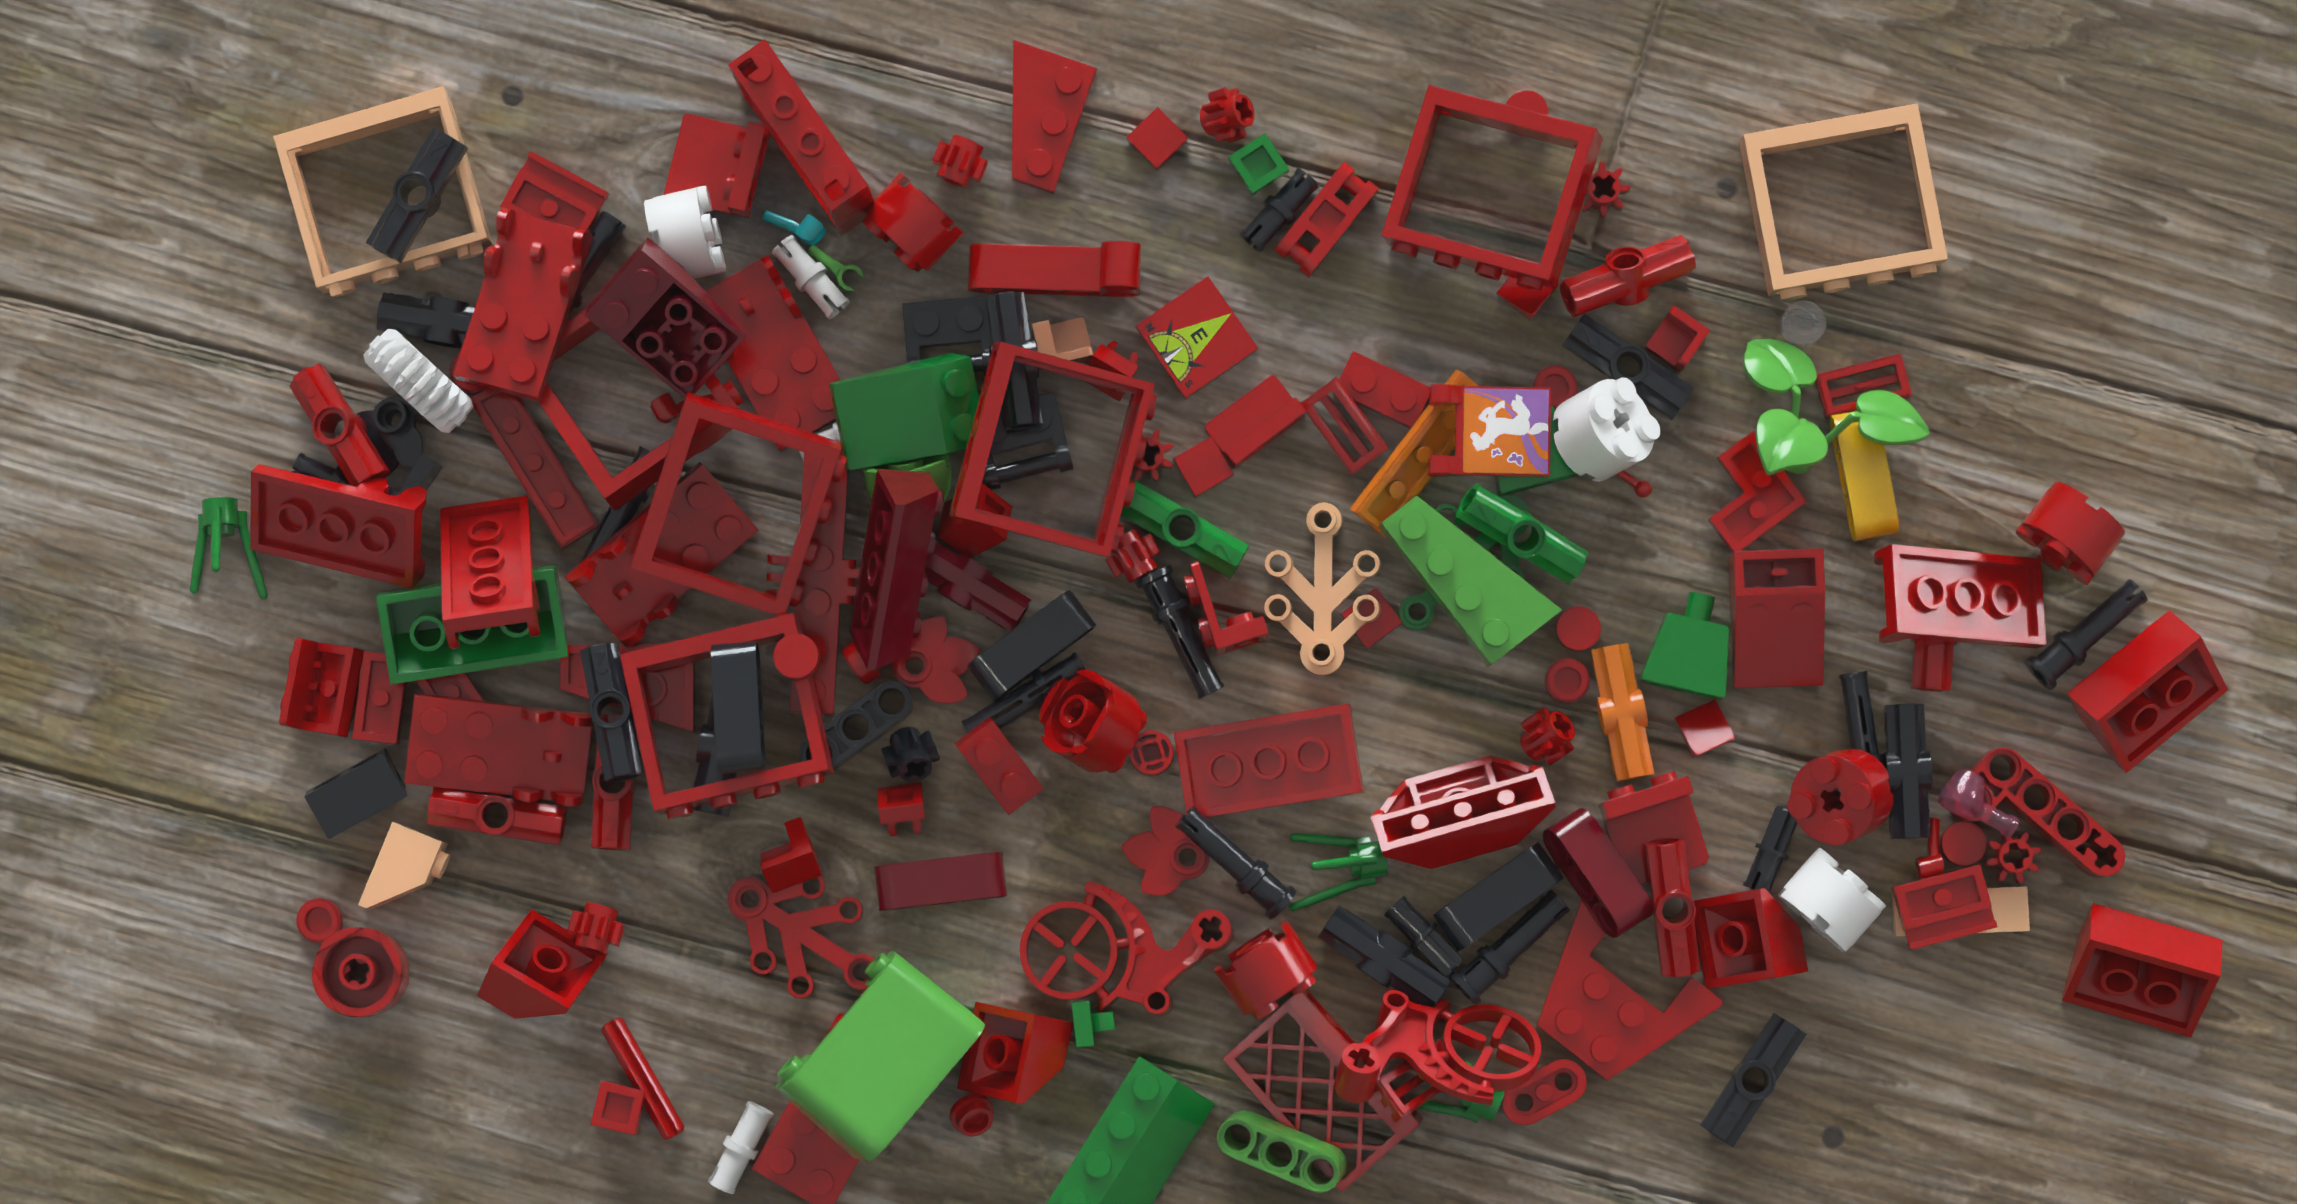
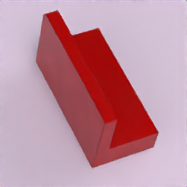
M1271 375L1205 425V430L1210 437L1212 436L1218 448L1234 469H1236L1303 419L1307 411L1296 397L1293 399L1278 378L1275 375Z

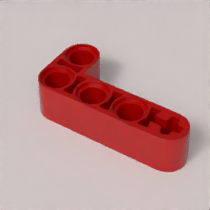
M1106 241L1101 243V247L973 244L969 246L968 290L971 292L998 294L1014 291L1024 292L1027 295L1136 297L1140 295V243Z
M2001 747L1983 754L1956 784L1948 796L1947 805L1949 812L1955 819L1967 822L1984 819L2003 801L2079 869L2091 877L2100 878L2115 875L2122 869L2125 863L2126 855L2120 842L2023 757L2010 748ZM1995 756L2002 757L2009 763L2010 774L2004 781L1995 779L1990 773V762ZM2029 786H2035L2043 793L2044 801L2038 810L2028 808L2024 802V792ZM1967 789L1975 791L1981 799V807L1975 814H1969L1961 807V795ZM2064 815L2072 817L2077 823V833L2071 840L2063 838L2057 829L2058 821ZM2091 833L2093 835V838L2087 840ZM2086 841L2093 849L2107 848L2109 852L2105 858L2110 862L2109 865L2096 866L2094 862L2097 860V855L2089 847L2080 848L2079 851L2076 850V847Z

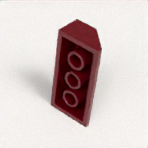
M877 469L849 629V633L867 670H877L910 654L912 638H917L920 633L921 617L919 611H917L920 597L924 598L927 593L928 575L925 571L927 557H932L934 553L935 533L932 530L934 516L940 515L943 503L942 491L937 488L929 472Z

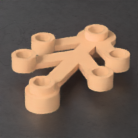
M1323 502L1314 505L1306 517L1307 527L1315 535L1314 586L1293 566V560L1286 552L1281 550L1272 551L1265 560V567L1268 573L1276 578H1281L1314 612L1313 631L1292 612V603L1285 596L1280 594L1272 595L1266 600L1264 605L1266 615L1271 620L1280 622L1302 644L1300 651L1301 661L1306 669L1316 675H1329L1337 671L1344 661V644L1367 622L1376 620L1381 612L1380 603L1376 598L1371 595H1361L1353 603V612L1332 630V612L1367 578L1375 577L1380 572L1381 560L1372 551L1364 550L1359 552L1354 558L1353 567L1333 586V537L1342 530L1343 516L1334 505ZM1322 512L1330 513L1332 518L1330 525L1326 528H1320L1316 524V517ZM1277 556H1283L1287 561L1286 568L1281 572L1273 571L1271 566L1273 559ZM1366 556L1373 557L1375 560V567L1370 572H1362L1359 567L1361 559ZM1277 600H1282L1286 604V611L1281 616H1274L1271 613V605ZM1367 600L1372 601L1375 606L1374 613L1368 617L1361 616L1359 613L1360 604ZM1322 644L1327 645L1330 649L1329 657L1324 661H1318L1314 656L1316 647Z

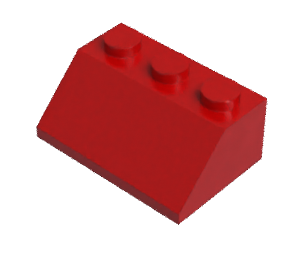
M2169 610L2121 650L2117 651L2088 677L2081 680L2078 685L2067 693V696L2081 721L2117 765L2127 773L2226 693L2228 688L2202 637Z
M2093 903L2078 935L2062 1001L2192 1037L2221 976L2223 940Z

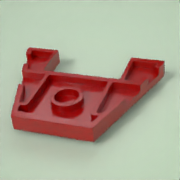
M1580 900L1574 922L1566 939L1564 950L1536 1025L1608 1081L1718 1009L1723 1004V1001L1693 977H1690L1666 1009L1660 1012L1590 956L1606 933L1596 922L1583 901Z

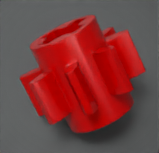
M1224 87L1209 92L1208 98L1210 103L1202 105L1200 110V122L1204 131L1209 136L1215 137L1217 143L1226 140L1228 143L1247 138L1244 128L1253 125L1255 118L1254 107L1250 99L1244 94H1239L1237 88L1227 90Z
M955 134L950 144L940 140L932 158V163L940 166L936 176L964 189L967 188L970 179L980 183L988 165V160L980 157L984 147L968 138Z
M1600 161L1597 172L1591 176L1584 198L1586 202L1581 210L1583 213L1593 208L1599 210L1600 219H1604L1607 208L1612 206L1617 211L1623 209L1624 205L1617 197L1618 195L1629 193L1631 189L1628 185H1620L1618 178L1623 169L1619 168L1612 173L1606 170L1604 161ZM1606 182L1611 186L1608 192L1611 198L1607 195H1602L1600 198L1594 196L1593 192L1596 188L1594 183L1601 186Z
M1158 429L1153 432L1152 437H1143L1147 439L1146 445L1150 451L1158 450L1159 454L1154 456L1155 464L1152 466H1147L1145 461H1141L1140 464L1134 463L1133 467L1136 470L1135 480L1138 482L1143 474H1151L1152 479L1157 483L1159 482L1157 471L1161 467L1166 469L1173 468V464L1169 460L1164 459V453L1170 452L1173 449V444L1161 445L1158 441L1160 436V430Z
M1133 529L1123 534L1122 538L1119 539L1117 550L1112 549L1113 555L1107 557L1105 561L1115 579L1124 574L1130 584L1158 568L1153 557L1160 554L1161 551L1150 533L1141 538L1137 529Z
M1543 707L1521 722L1520 725L1525 732L1520 736V743L1524 752L1532 760L1542 761L1546 759L1548 765L1551 766L1574 750V746L1569 741L1574 738L1575 729L1571 720L1564 713L1554 711L1550 714L1548 709Z
M2009 829L2002 830L2003 842H1987V846L1993 850L1992 859L1986 860L1984 865H1994L1999 870L1996 875L1998 882L2003 881L2008 874H2012L2016 884L2023 883V871L2038 872L2039 868L2032 863L2033 855L2038 854L2041 848H2031L2026 843L2029 838L2027 831L2021 833L2017 839H2013ZM2009 844L2013 851L2020 850L2022 854V859L2016 861V869L2013 863H2005L2003 860V855L2009 852Z
M586 902L583 913L573 910L567 931H569V934L577 935L574 946L602 955H606L609 944L619 947L625 926H623V923L616 922L618 911L591 902Z

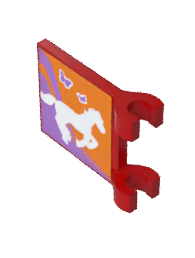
M1431 384L1429 388V405L1455 406V455H1430V458H1428V476L1550 477L1551 388Z

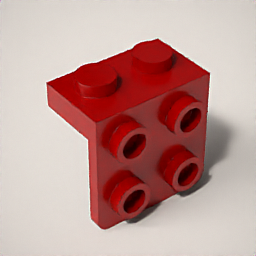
M1675 771L1650 778L1652 787L1635 792L1633 785L1630 784L1608 791L1609 800L1598 804L1610 841L1640 884L1649 882L1645 843L1651 842L1654 839L1668 837L1683 838L1685 840L1688 870L1706 864L1709 859L1689 795L1694 793L1689 776L1677 779Z

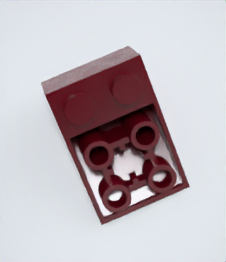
M648 237L592 299L584 315L684 399L687 392L695 394L746 337L684 267Z

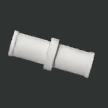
M790 235L782 240L781 243L785 247L781 248L777 245L773 249L772 254L778 258L796 279L794 285L800 292L806 291L828 319H832L841 313L838 308L841 306L842 309H845L850 300L840 292L825 274L827 272L826 267L821 262L815 263L797 242L794 235Z
M747 1102L746 1108L732 1136H726L723 1142L726 1148L712 1176L708 1180L711 1185L729 1194L735 1193V1188L749 1160H755L759 1152L756 1146L770 1118L774 1115L770 1110L754 1102Z

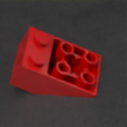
M1824 548L1732 552L1728 556L1734 689L1823 686L1825 633Z

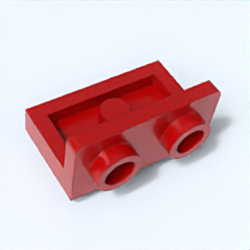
M296 638L293 651L289 657V672L284 696L280 704L279 724L305 731L348 737L364 650Z

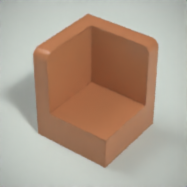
M1080 317L1050 324L1049 320L1032 324L1038 352L1077 363H1085L1091 360L1093 350L1084 318Z

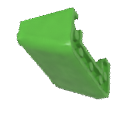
M890 951L887 955L882 952L869 964L865 970V973L869 976L866 981L868 988L811 1055L806 1054L800 1059L794 1055L781 1067L777 1074L781 1080L774 1087L853 1158L867 1162L876 1158L887 1147L974 1044L985 1027V1024L970 1010L895 951Z

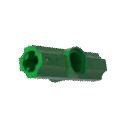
M1133 480L1135 481V490L1129 507H1122L1120 517L1166 542L1172 549L1182 551L1231 579L1250 545L1199 517L1193 510L1182 507L1138 481ZM1178 518L1189 519L1195 526L1193 536L1185 541L1176 540L1169 532L1170 525Z
M1476 483L1471 489L1467 490L1460 501L1456 513L1457 518L1509 548L1516 556L1529 560L1563 582L1569 584L1574 578L1578 577L1585 566L1586 557L1589 553L1586 549L1538 521L1529 512L1515 507ZM1523 525L1531 526V534L1525 541L1513 542V535L1519 527Z

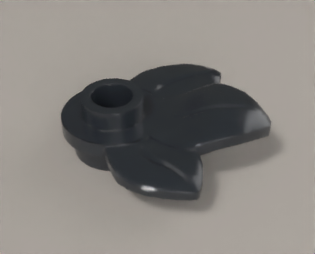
M391 396L380 401L374 410L357 413L365 421L367 435L390 470L387 476L397 468L399 462L408 468L414 467L419 456L423 453V437L415 427L417 413L412 405L403 397ZM401 412L402 416L400 422L396 426H393V416L396 413Z

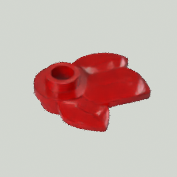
M943 616L932 617L921 622L919 636L912 638L910 654L892 662V669L897 681L905 687L920 688L926 697L933 702L952 704L967 698L966 688L959 676L968 670L967 665L979 655L980 650L976 645L965 639L947 637L945 618ZM912 659H918L923 663V669L918 674H910L906 670L907 663Z
M1153 806L1150 810L1152 831L1137 834L1122 844V851L1128 860L1139 869L1146 871L1142 879L1141 891L1150 895L1163 896L1174 892L1184 879L1190 880L1201 876L1208 868L1210 856L1180 829L1178 830L1175 827L1183 815L1171 808ZM1184 849H1191L1196 853V861L1191 866H1185L1179 861V854Z

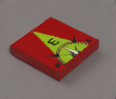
M1209 276L1135 326L1185 400L1258 351L1257 345Z

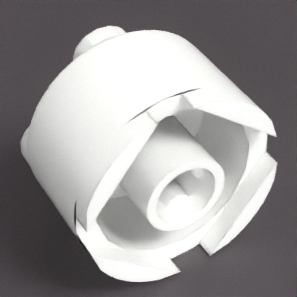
M706 185L657 196L644 201L648 230L652 232L654 243L682 265L694 279L726 272L722 249L720 246L715 247V245L722 244L717 218L712 219L710 213L707 214V212L712 211V205Z
M1623 377L1617 380L1605 379L1562 402L1554 412L1553 421L1558 418L1559 431L1554 433V440L1561 457L1578 475L1582 476L1587 473L1595 477L1592 481H1604L1642 461L1650 454L1654 440L1660 436L1658 421L1650 415L1646 405L1636 393L1634 384L1629 379Z
M1819 847L1787 882L1783 890L1778 894V897L1795 914L1801 915L1812 925L1811 928L1840 951L1846 953L1880 915L1886 905L1867 889L1868 886L1858 876L1848 869L1844 872L1838 867V862Z

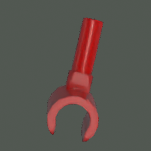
M668 392L652 400L650 408L656 419L666 424L679 417L684 400L676 404L672 395ZM712 394L702 396L715 401Z
M1929 818L1931 828L1927 847L1929 856L1915 859L1918 880L1941 875L1944 870V862L1939 847V818Z

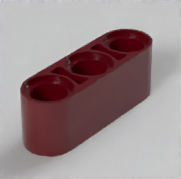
M1579 808L1543 831V841L1550 855L1596 922L1608 936L1617 938L1652 916L1653 905L1649 896L1589 811Z
M1003 852L874 866L879 911L1007 896Z

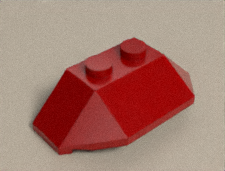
M1489 755L1405 779L1387 798L1381 809H1377L1374 812L1371 820L1383 857L1434 869L1518 845L1556 808V804L1543 767L1535 765L1529 767L1517 761Z

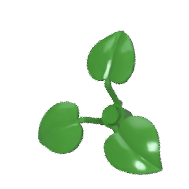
M1756 339L1748 342L1746 345L1743 367L1751 382L1770 393L1782 394L1790 390L1792 394L1791 412L1784 409L1768 410L1760 416L1756 426L1757 450L1767 475L1783 470L1795 474L1806 473L1810 470L1811 466L1818 464L1825 458L1829 444L1854 422H1859L1858 430L1864 438L1883 445L1912 444L1926 439L1930 434L1928 426L1908 401L1892 392L1872 390L1861 394L1857 399L1856 409L1858 412L1848 414L1834 429L1824 436L1814 423L1804 418L1798 419L1801 400L1799 388L1812 386L1817 378L1816 369L1811 359L1796 346L1780 340Z

